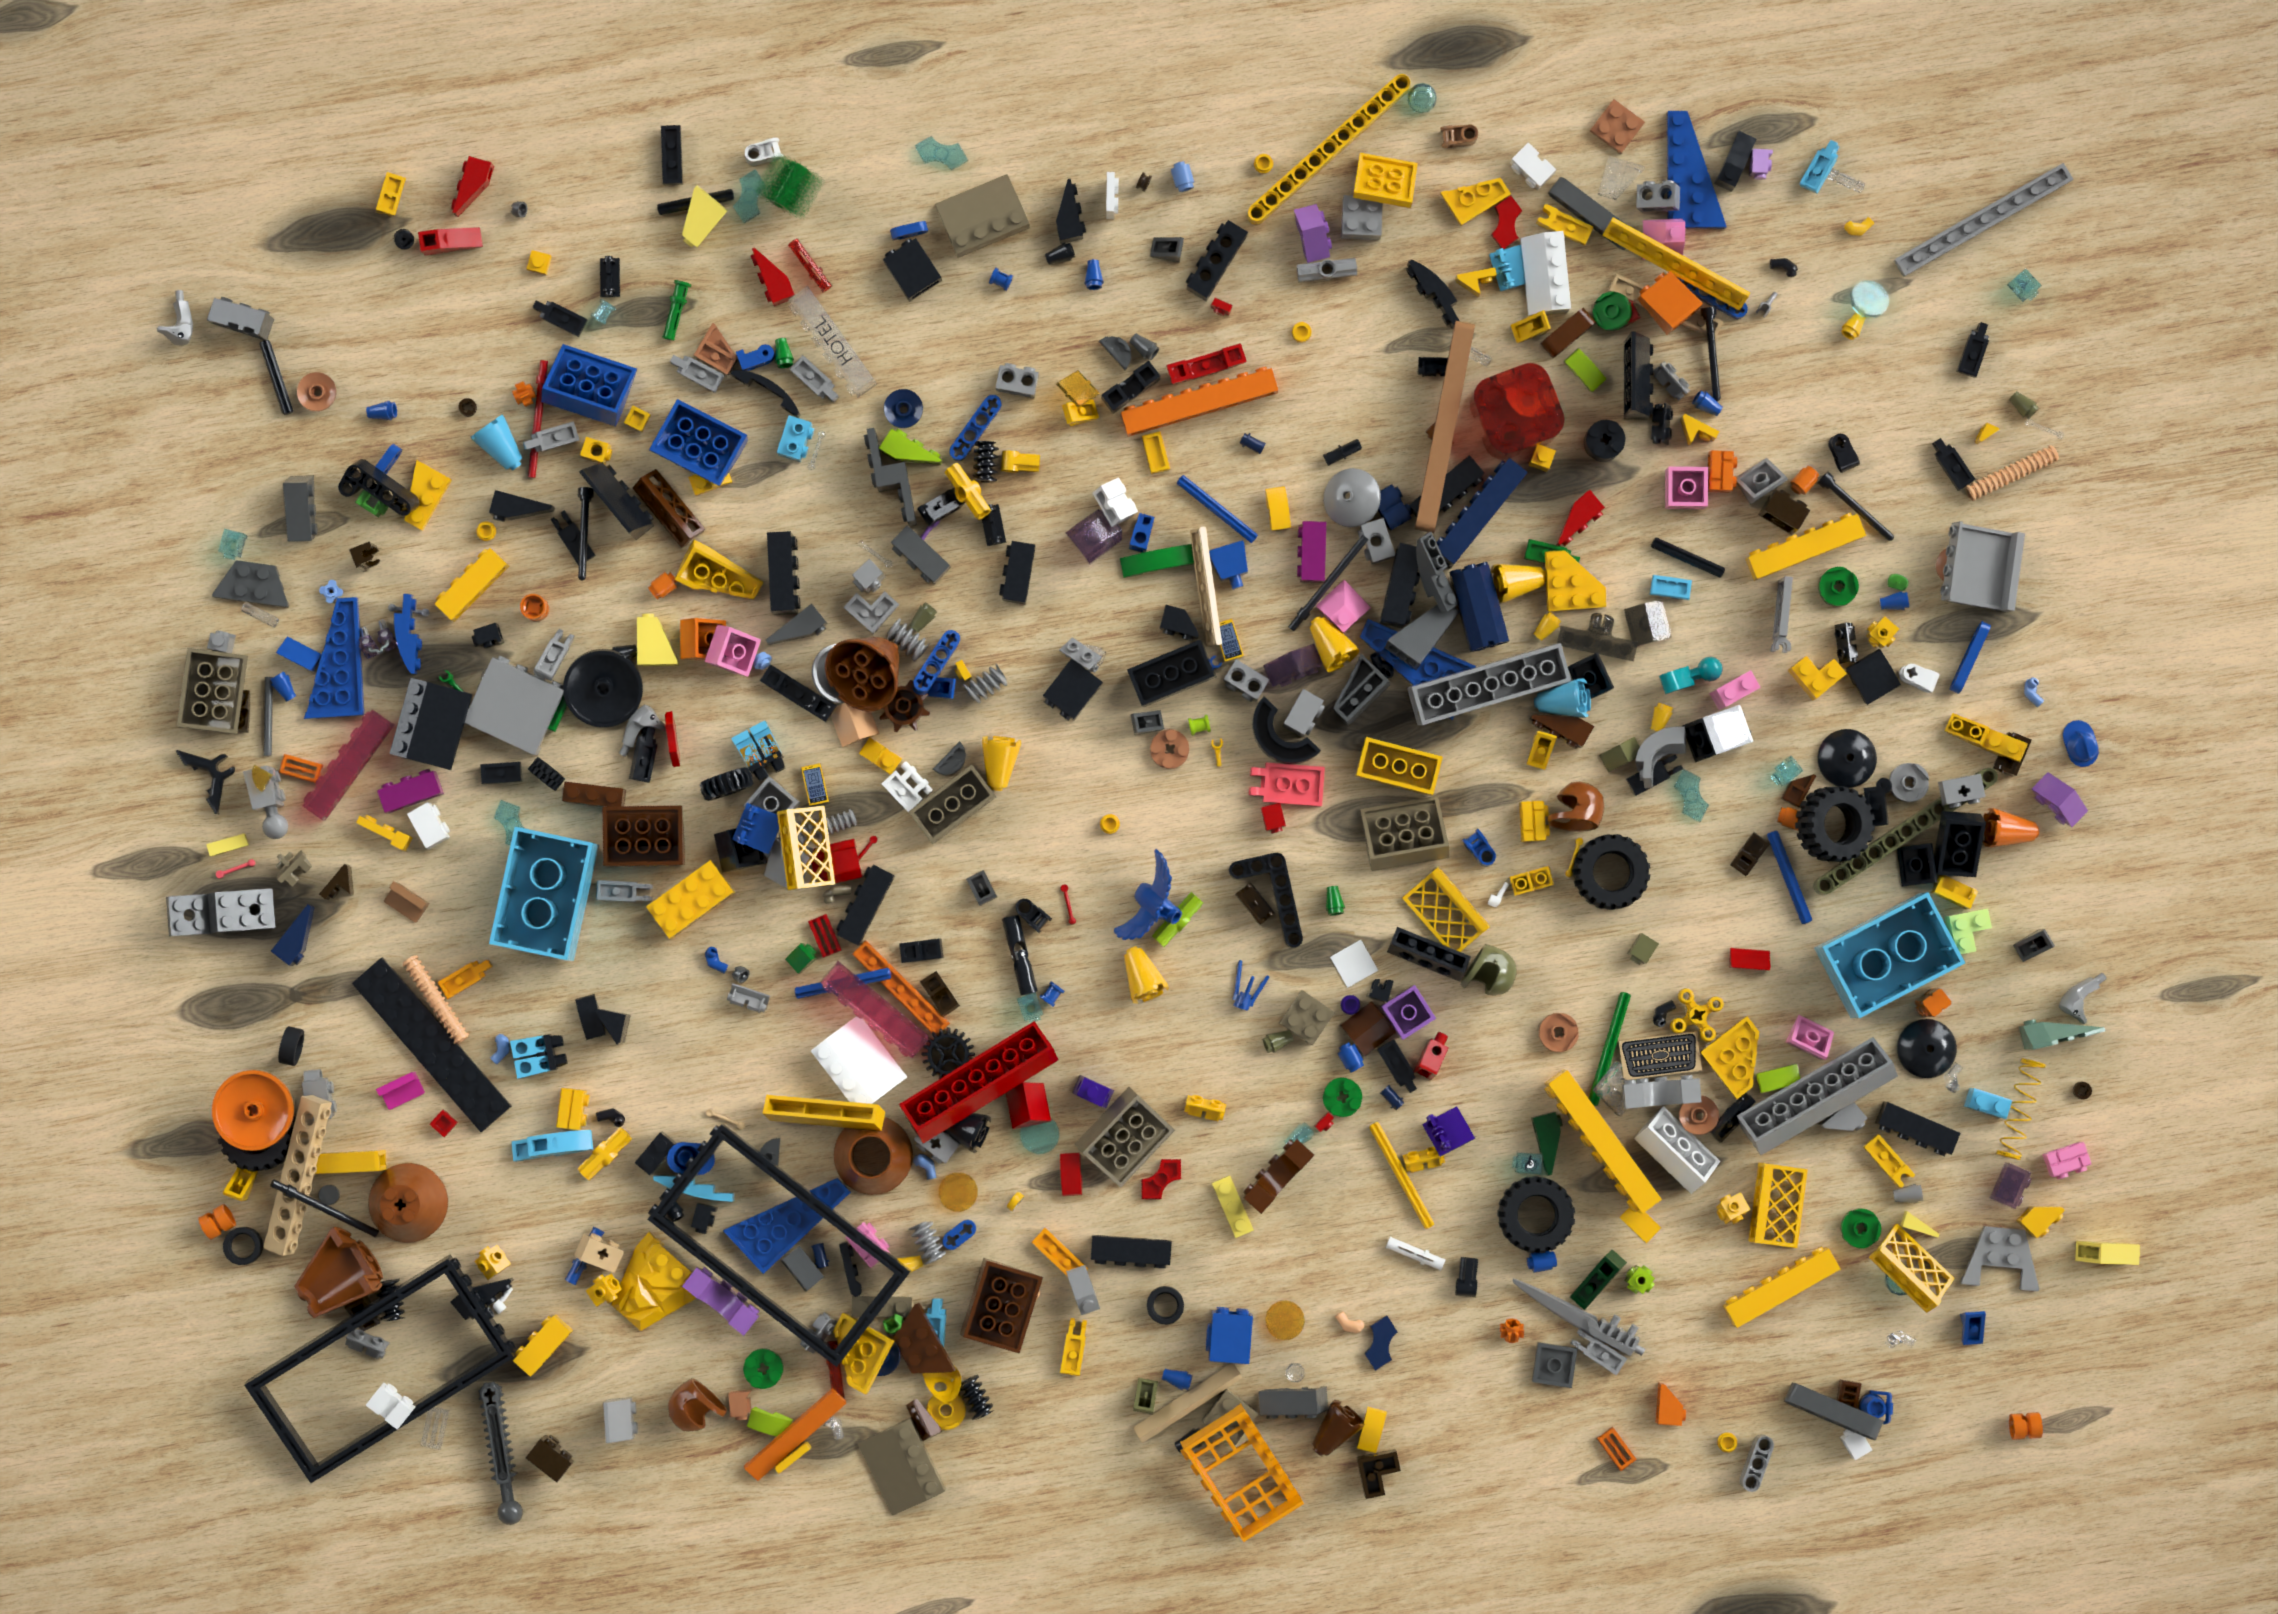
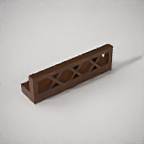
M657 469L641 477L633 486V490L681 548L687 546L694 537L704 532L705 528ZM654 476L659 482V486L654 485L650 478ZM663 493L668 494L671 497V501L666 500L663 497ZM675 508L681 509L683 516L678 515ZM688 523L693 524L697 530L692 532L688 527Z

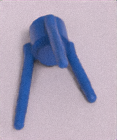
M1239 960L1235 992L1232 1000H1235L1233 1006L1248 1011L1250 1006L1253 1007L1256 998L1268 981L1269 975L1264 978L1253 996L1249 992L1254 976H1251L1245 992L1241 991L1239 994L1242 960Z

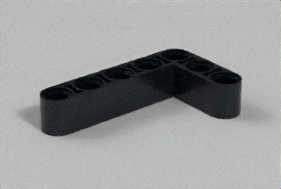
M1271 853L1233 862L1229 867V874L1233 879H1243L1265 873L1270 874L1284 941L1291 948L1300 946L1303 936L1284 856L1281 853ZM1274 856L1280 857L1282 860L1281 866H1272L1271 858ZM1253 861H1260L1262 863L1261 871L1256 872L1252 869L1251 864ZM1233 866H1242L1243 874L1240 876L1234 875L1232 872ZM1279 875L1284 876L1286 879V884L1282 887L1277 886L1275 883V878ZM1281 895H1288L1290 897L1289 905L1283 906L1280 904L1279 899ZM1286 914L1294 916L1295 921L1292 925H1287L1284 922ZM1291 933H1295L1299 937V942L1295 945L1288 941Z

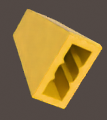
M386 1150L320 1153L315 1174L386 1170Z

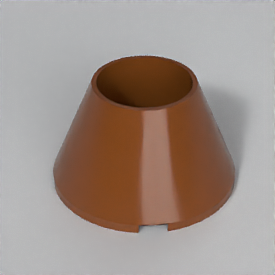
M884 1117L882 1131L844 1128L835 1143L834 1164L840 1178L850 1188L863 1194L878 1195L893 1190L904 1181L912 1166L913 1149L907 1133L898 1123ZM876 1137L884 1141L888 1146L890 1163L883 1173L870 1175L857 1167L854 1161V1149L862 1138Z

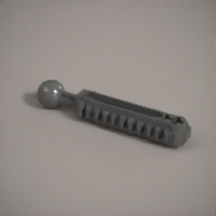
M493 1381L484 1383L478 1391L480 1393L479 1400L484 1402V1404L480 1405V1408L485 1409V1412L481 1415L486 1416L483 1424H487L488 1427L484 1429V1432H488L489 1435L485 1439L490 1440V1443L486 1446L491 1448V1452L488 1455L493 1457L489 1461V1463L494 1464L490 1471L495 1472L491 1479L496 1480L497 1485L500 1484L502 1503L498 1508V1517L502 1523L514 1525L521 1520L523 1515L522 1506L514 1500L511 1483L514 1480L513 1476L517 1475L518 1472L512 1471L516 1464L511 1463L514 1456L509 1454V1452L513 1451V1448L508 1447V1444L512 1443V1441L507 1440L510 1432L505 1430L509 1427V1424L504 1423L508 1419L507 1416H503V1413L507 1411L505 1408H502L505 1401L501 1400V1397L504 1393H502V1386ZM490 1389L491 1391H495V1395L492 1396V1399L490 1395H487V1392L490 1391Z

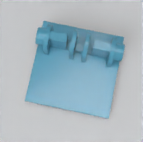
M1521 245L1504 250L1501 248L1489 254L1492 266L1496 269V279L1500 291L1525 284Z

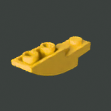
M1952 713L1945 728V732L1965 742L2017 762L2021 761L2028 745L2026 742L1992 730L1988 726Z

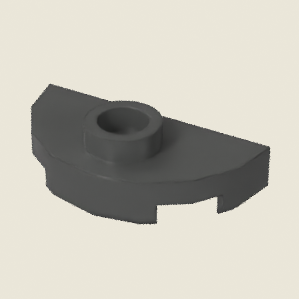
M1107 336L1099 340V343L1126 370L1131 361V350L1127 342L1120 337Z
M959 741L932 770L942 775H950L959 771L964 765L966 758L965 748Z
M775 1138L766 1142L761 1148L760 1153L779 1166L780 1138Z

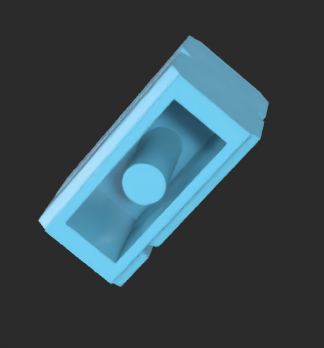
M1969 1088L1964 1107L2007 1119L2012 1100L1979 1089Z

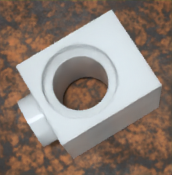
M1846 1429L1843 1432L1844 1435L1840 1437L1851 1458L1854 1460L1872 1451L1864 1436Z

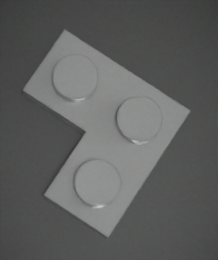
M885 591L872 606L856 593L844 606V609L874 634L896 610L899 604Z

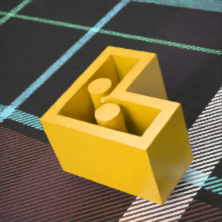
M1807 656L1788 669V672L1812 701L1821 696L1847 674L1835 659L1830 660L1818 670Z

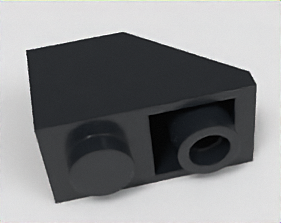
M1170 605L1165 606L1160 625L1163 634L1174 636L1175 633L1180 634L1182 639L1193 641L1194 638L1198 639L1199 633L1186 610Z

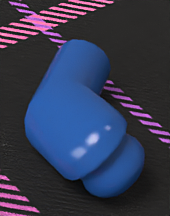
M709 947L705 952L708 966L725 974L728 965L719 961L718 952L715 947Z

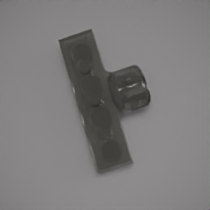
M1593 613L1587 630L1560 625L1557 643H1561L1563 647L1591 653L1598 652L1600 655L1634 662L1638 642L1612 636L1613 617L1604 615L1601 625V613Z

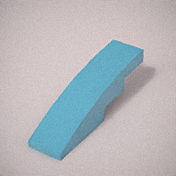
M655 1175L653 1180L671 1189L675 1184L672 1181L676 1176ZM695 1178L684 1191V1194L716 1201H734V1193L715 1192L714 1184H695Z

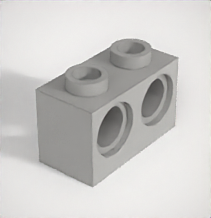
M1671 180L1662 181V184L1645 181L1643 184L1637 185L1636 208L1641 212L1679 210L1680 187ZM1672 191L1671 197L1664 199L1665 193ZM1648 192H1652L1651 199L1645 200V195Z
M1005 363L1004 366L1000 365L996 391L1035 398L1039 372H1035L1036 369L1031 367L1019 369L1016 368V365ZM1007 373L1012 374L1014 377L1009 383L1004 382L1002 379ZM1025 377H1030L1033 380L1030 386L1022 384V380Z
M1236 659L1223 681L1226 682L1225 686L1234 692L1236 689L1243 693L1242 697L1252 702L1253 699L1255 701L1258 700L1269 679ZM1240 672L1243 676L1242 680L1239 682L1233 681L1231 678L1232 673ZM1251 682L1258 683L1259 690L1251 692L1248 689V684Z

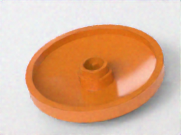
M260 1070L242 1071L229 1077L217 1090L212 1104V1118L220 1136L230 1145L249 1151L265 1149L280 1141L289 1130L294 1115L293 1099L286 1085L276 1076Z

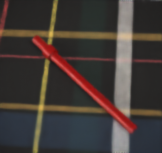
M540 360L539 375L536 376V384L538 386L532 434L541 431L544 404L541 402L542 387L547 379L548 361ZM532 448L530 451L528 478H536L538 452H536L535 448Z

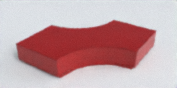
M1511 195L1495 206L1498 214V226L1491 236L1503 250L1519 238L1515 231V221L1523 211Z
M670 711L665 714L669 754L672 766L679 767L680 751L677 741L676 724L673 712Z
M1161 1159L1158 1171L1149 1178L1141 1179L1142 1199H1162L1165 1187L1170 1182L1181 1179V1159Z

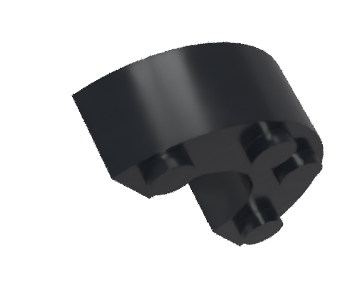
M1263 696L1255 709L1252 720L1253 735L1259 748L1271 759L1284 764L1303 763L1319 754L1321 749L1308 737L1295 743L1285 742L1278 737L1273 727L1274 716L1278 709Z

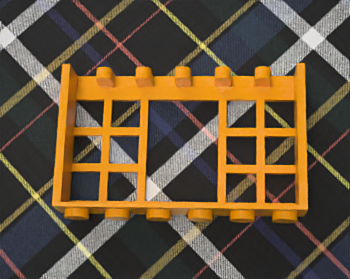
M1241 1403L1187 1439L1180 1441L1183 1447L1180 1450L1186 1461L1188 1459L1191 1460L1193 1464L1190 1467L1196 1476L1200 1474L1203 1479L1200 1481L1206 1492L1211 1491L1213 1495L1210 1498L1216 1507L1220 1505L1223 1510L1220 1512L1226 1523L1228 1521L1231 1522L1233 1525L1230 1528L1236 1538L1240 1536L1243 1542L1304 1504ZM1237 1421L1239 1426L1226 1433L1224 1428ZM1242 1429L1249 1440L1236 1448L1230 1436ZM1221 1431L1223 1436L1210 1443L1208 1438ZM1227 1440L1232 1451L1220 1458L1213 1447ZM1205 1441L1207 1446L1194 1453L1192 1448ZM1252 1444L1268 1471L1224 1499L1207 1472ZM1210 1450L1216 1461L1204 1468L1197 1457ZM1272 1475L1278 1486L1265 1493L1259 1482ZM1256 1486L1262 1496L1249 1503L1243 1493ZM1281 1490L1287 1501L1274 1508L1268 1497ZM1240 1496L1246 1506L1233 1514L1227 1503ZM1265 1500L1271 1511L1258 1518L1252 1507ZM1249 1510L1255 1521L1242 1528L1236 1518Z

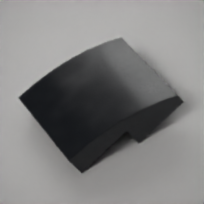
M1880 649L1846 668L1853 685L1857 687L1864 703L1867 705L1901 685Z

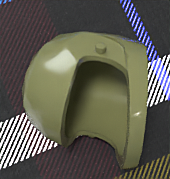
M1485 944L1468 968L1460 985L1465 989L1470 981H1479L1485 985V994L1492 996L1504 994L1514 984L1517 975L1516 963L1504 950Z

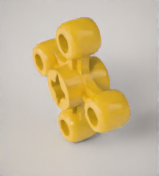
M1688 988L1681 989L1678 993V1000L1686 1006L1687 1013L1683 1018H1675L1671 1021V1031L1680 1034L1685 1031L1688 1025L1692 1024L1699 1028V1035L1703 1041H1713L1716 1037V1032L1714 1028L1707 1024L1706 1020L1711 1012H1719L1723 1009V1000L1720 997L1714 996L1705 1005L1700 1006L1695 1003L1692 990ZM1685 992L1689 995L1687 1000L1683 998ZM1715 1000L1718 1002L1717 1008L1713 1007V1002ZM1694 1011H1702L1699 1015L1700 1019H1691L1695 1015ZM1677 1022L1681 1024V1028L1678 1030L1675 1028ZM1707 1030L1711 1033L1708 1038L1705 1036Z

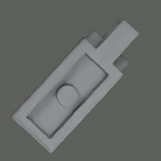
M673 355L670 360L671 364L678 367V373L716 393L724 378L722 373L690 356H684L681 359Z
M802 355L790 368L794 375L822 399L827 396L832 402H835L839 398L838 394L832 390L835 387L832 381L805 356Z
M570 422L532 434V440L525 441L523 446L524 450L535 448L536 452H542L580 440L574 422Z

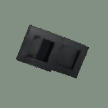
M941 938L899 943L902 963L944 958Z
M595 994L575 999L586 1040L606 1035L604 1025L595 1012L599 1009Z

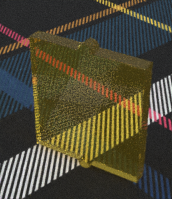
M1079 370L1056 384L1077 407L1082 406L1100 394L1091 384V381L1087 380Z

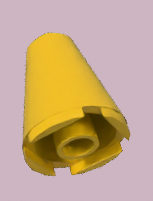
M1494 564L1490 570L1491 574L1494 573L1493 582L1498 600H1500L1499 603H1505L1544 586L1546 582V571L1541 567Z
M1319 616L1311 621L1310 631L1326 671L1330 673L1344 667V662L1347 660L1351 662L1359 654L1358 647L1326 617L1321 618Z
M988 736L982 737L987 785L991 786V790L1003 791V788L1008 786L1021 747V740L1015 742V738L993 736V740H988Z
M1134 946L1126 950L1127 953L1124 955L1132 1002L1138 1004L1137 1000L1140 999L1143 1002H1147L1164 994L1163 989L1168 990L1169 986L1143 949Z

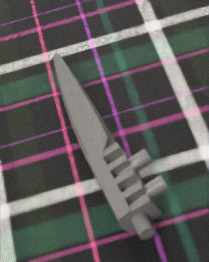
M1513 1278V1283L1573 1326L1629 1356L1633 1352L1641 1356L1643 1355L1645 1348L1638 1345L1639 1337L1635 1335L1639 1328L1638 1326L1632 1324L1628 1332L1624 1331L1621 1327L1618 1328L1617 1325L1621 1318L1615 1314L1610 1323L1604 1318H1601L1598 1322L1596 1316L1550 1293Z

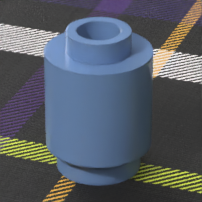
M1184 161L1175 163L1173 165L1174 168L1171 169L1175 187L1178 188L1179 192L1193 189L1194 179L1190 165L1185 164Z

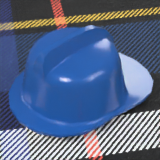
M2081 720L2068 723L2063 731V741L2071 762L2080 767L2093 764L2098 757L2099 747L2091 726Z
M681 1142L673 1145L667 1154V1163L670 1169L675 1173L680 1172L683 1174L687 1169L685 1164L691 1157L695 1158L699 1154L697 1149L701 1143ZM714 1154L698 1175H704L713 1168L715 1163Z

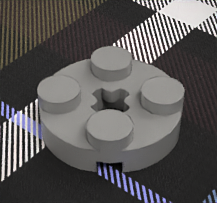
M1901 764L1890 774L1889 780L1892 782L1891 792L1900 801L1913 802L1920 800L1928 791V773L1918 764ZM1905 778H1912L1914 780L1912 788L1905 786Z

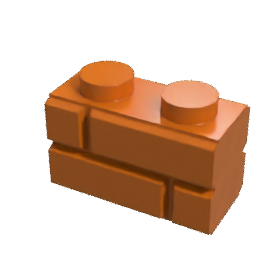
M1711 450L1708 452V492L1730 493L1733 491V488H1736L1737 477L1733 476V469L1737 468V457H1734L1733 451Z
M1932 988L1915 1001V1010L1921 1017H1936L1942 1010L1951 1005V1000L1942 989Z

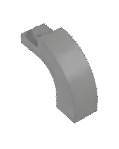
M1669 727L1659 730L1650 735L1640 746L1636 756L1637 771H1640V781L1644 782L1645 788H1653V770L1660 758L1669 754H1686L1685 727Z

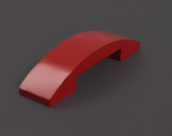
M1239 343L1222 348V350L1186 361L1182 360L1166 365L1171 383L1177 384L1246 363L1247 360L1242 345Z

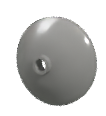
M1345 469L1334 475L1328 482L1324 491V507L1328 516L1337 524L1345 527H1358L1374 517L1380 505L1381 493L1379 485L1372 475L1361 469ZM1349 492L1350 497L1346 499L1345 495Z
M833 644L823 648L816 655L812 665V679L817 691L825 699L835 703H845L838 697L839 693L833 686L830 687L825 673L826 657L829 651L836 645Z

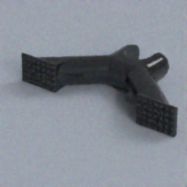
M176 750L177 755L182 759L181 761H183L185 766H192L194 771L197 769L208 771L211 775V788L207 790L209 798L206 801H208L214 814L219 815L224 780L235 772V767H231L224 772H220L218 769V765L227 759L228 756L221 754L210 760Z

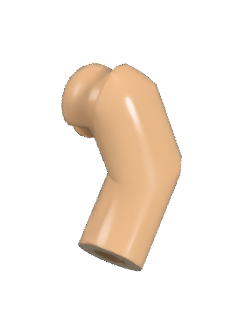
M1343 1311L1335 1316L1346 1332L1360 1333L1364 1328L1363 1321H1350Z

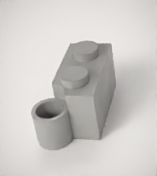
M321 1069L304 1071V1081L302 1082L303 1095H314L332 1102L331 1114L328 1118L331 1119L335 1112H337L336 1101L332 1099V1093H334L333 1082H329L328 1078H323Z

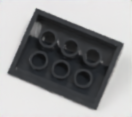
M1634 331L1624 341V419L1647 420L1650 414H1653V402H1650V395H1653V383H1650V375H1653V364H1650V356H1653V344H1650V338Z
M600 463L579 471L635 540H638L654 527V524L651 522L654 518L647 510L644 512L639 507L641 502L635 495L631 497L628 494L627 490L629 488L624 481H618L614 477L617 473L610 464L606 467L604 463Z
M410 678L389 754L452 770L472 694Z

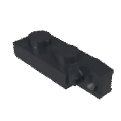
M536 300L533 305V309L541 312L540 317L543 320L577 337H580L588 321L586 318L554 302L547 301L545 305Z
M1980 322L1976 331H1971L1956 372L1973 378L1977 377L1989 342V336L1985 335L1988 324Z
M1941 438L1932 443L1937 451L1934 454L1937 461L1957 491L1976 480L1954 447L1952 448L1950 444L1946 446Z
M644 727L641 736H638L629 779L649 783L651 780L658 745L656 744V739H653L654 728Z
M1393 1039L1379 1047L1377 1050L1395 1081L1400 1087L1405 1085L1409 1093L1415 1091L1417 1088L1412 1081L1416 1078L1414 1071L1396 1041Z
M1748 1093L1743 1094L1719 1118L1716 1127L1710 1131L1712 1136L1719 1143H1722L1739 1125L1737 1115L1749 1109L1756 1101Z

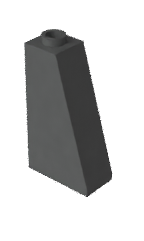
M1436 605L1393 635L1387 641L1384 648L1417 670L1455 620L1459 611L1455 606L1448 612L1441 613L1438 605Z

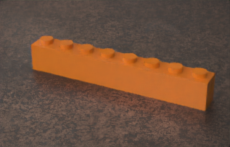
M1261 367L1255 370L1256 373L1248 375V372L1238 374L1237 378L1232 380L1223 378L1218 380V384L1211 385L1206 383L1200 385L1199 389L1194 391L1191 388L1183 390L1177 396L1168 394L1161 397L1162 400L1154 402L1153 399L1145 401L1143 406H1127L1121 412L1127 437L1278 394L1272 368Z

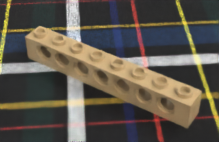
M314 1095L301 1096L280 1179L281 1183L285 1185L290 1184L296 1187L297 1191L309 1196L312 1190V1181L317 1170L316 1165L322 1150L321 1145L326 1134V1125L331 1114L332 1102ZM277 1191L264 1249L282 1256L295 1253L307 1204L293 1197L290 1199L284 1196L283 1192Z

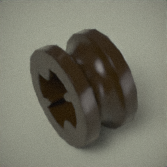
M1143 172L1136 188H1142V191L1145 192L1152 176H1146Z
M465 398L459 403V411L462 415L470 417L476 413L477 405L472 399ZM470 402L472 403L471 407H473V410H468L466 413L462 407Z
M2078 1082L2073 1087V1094L2078 1099H2087L2092 1094V1087L2086 1082ZM2081 1085H2083L2084 1088L2087 1087V1091H2085V1096H2082V1094H2078L2077 1092L2078 1090H2080Z

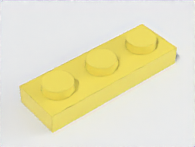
M1230 1175L1213 1182L1212 1185L1235 1238L1253 1231V1227Z

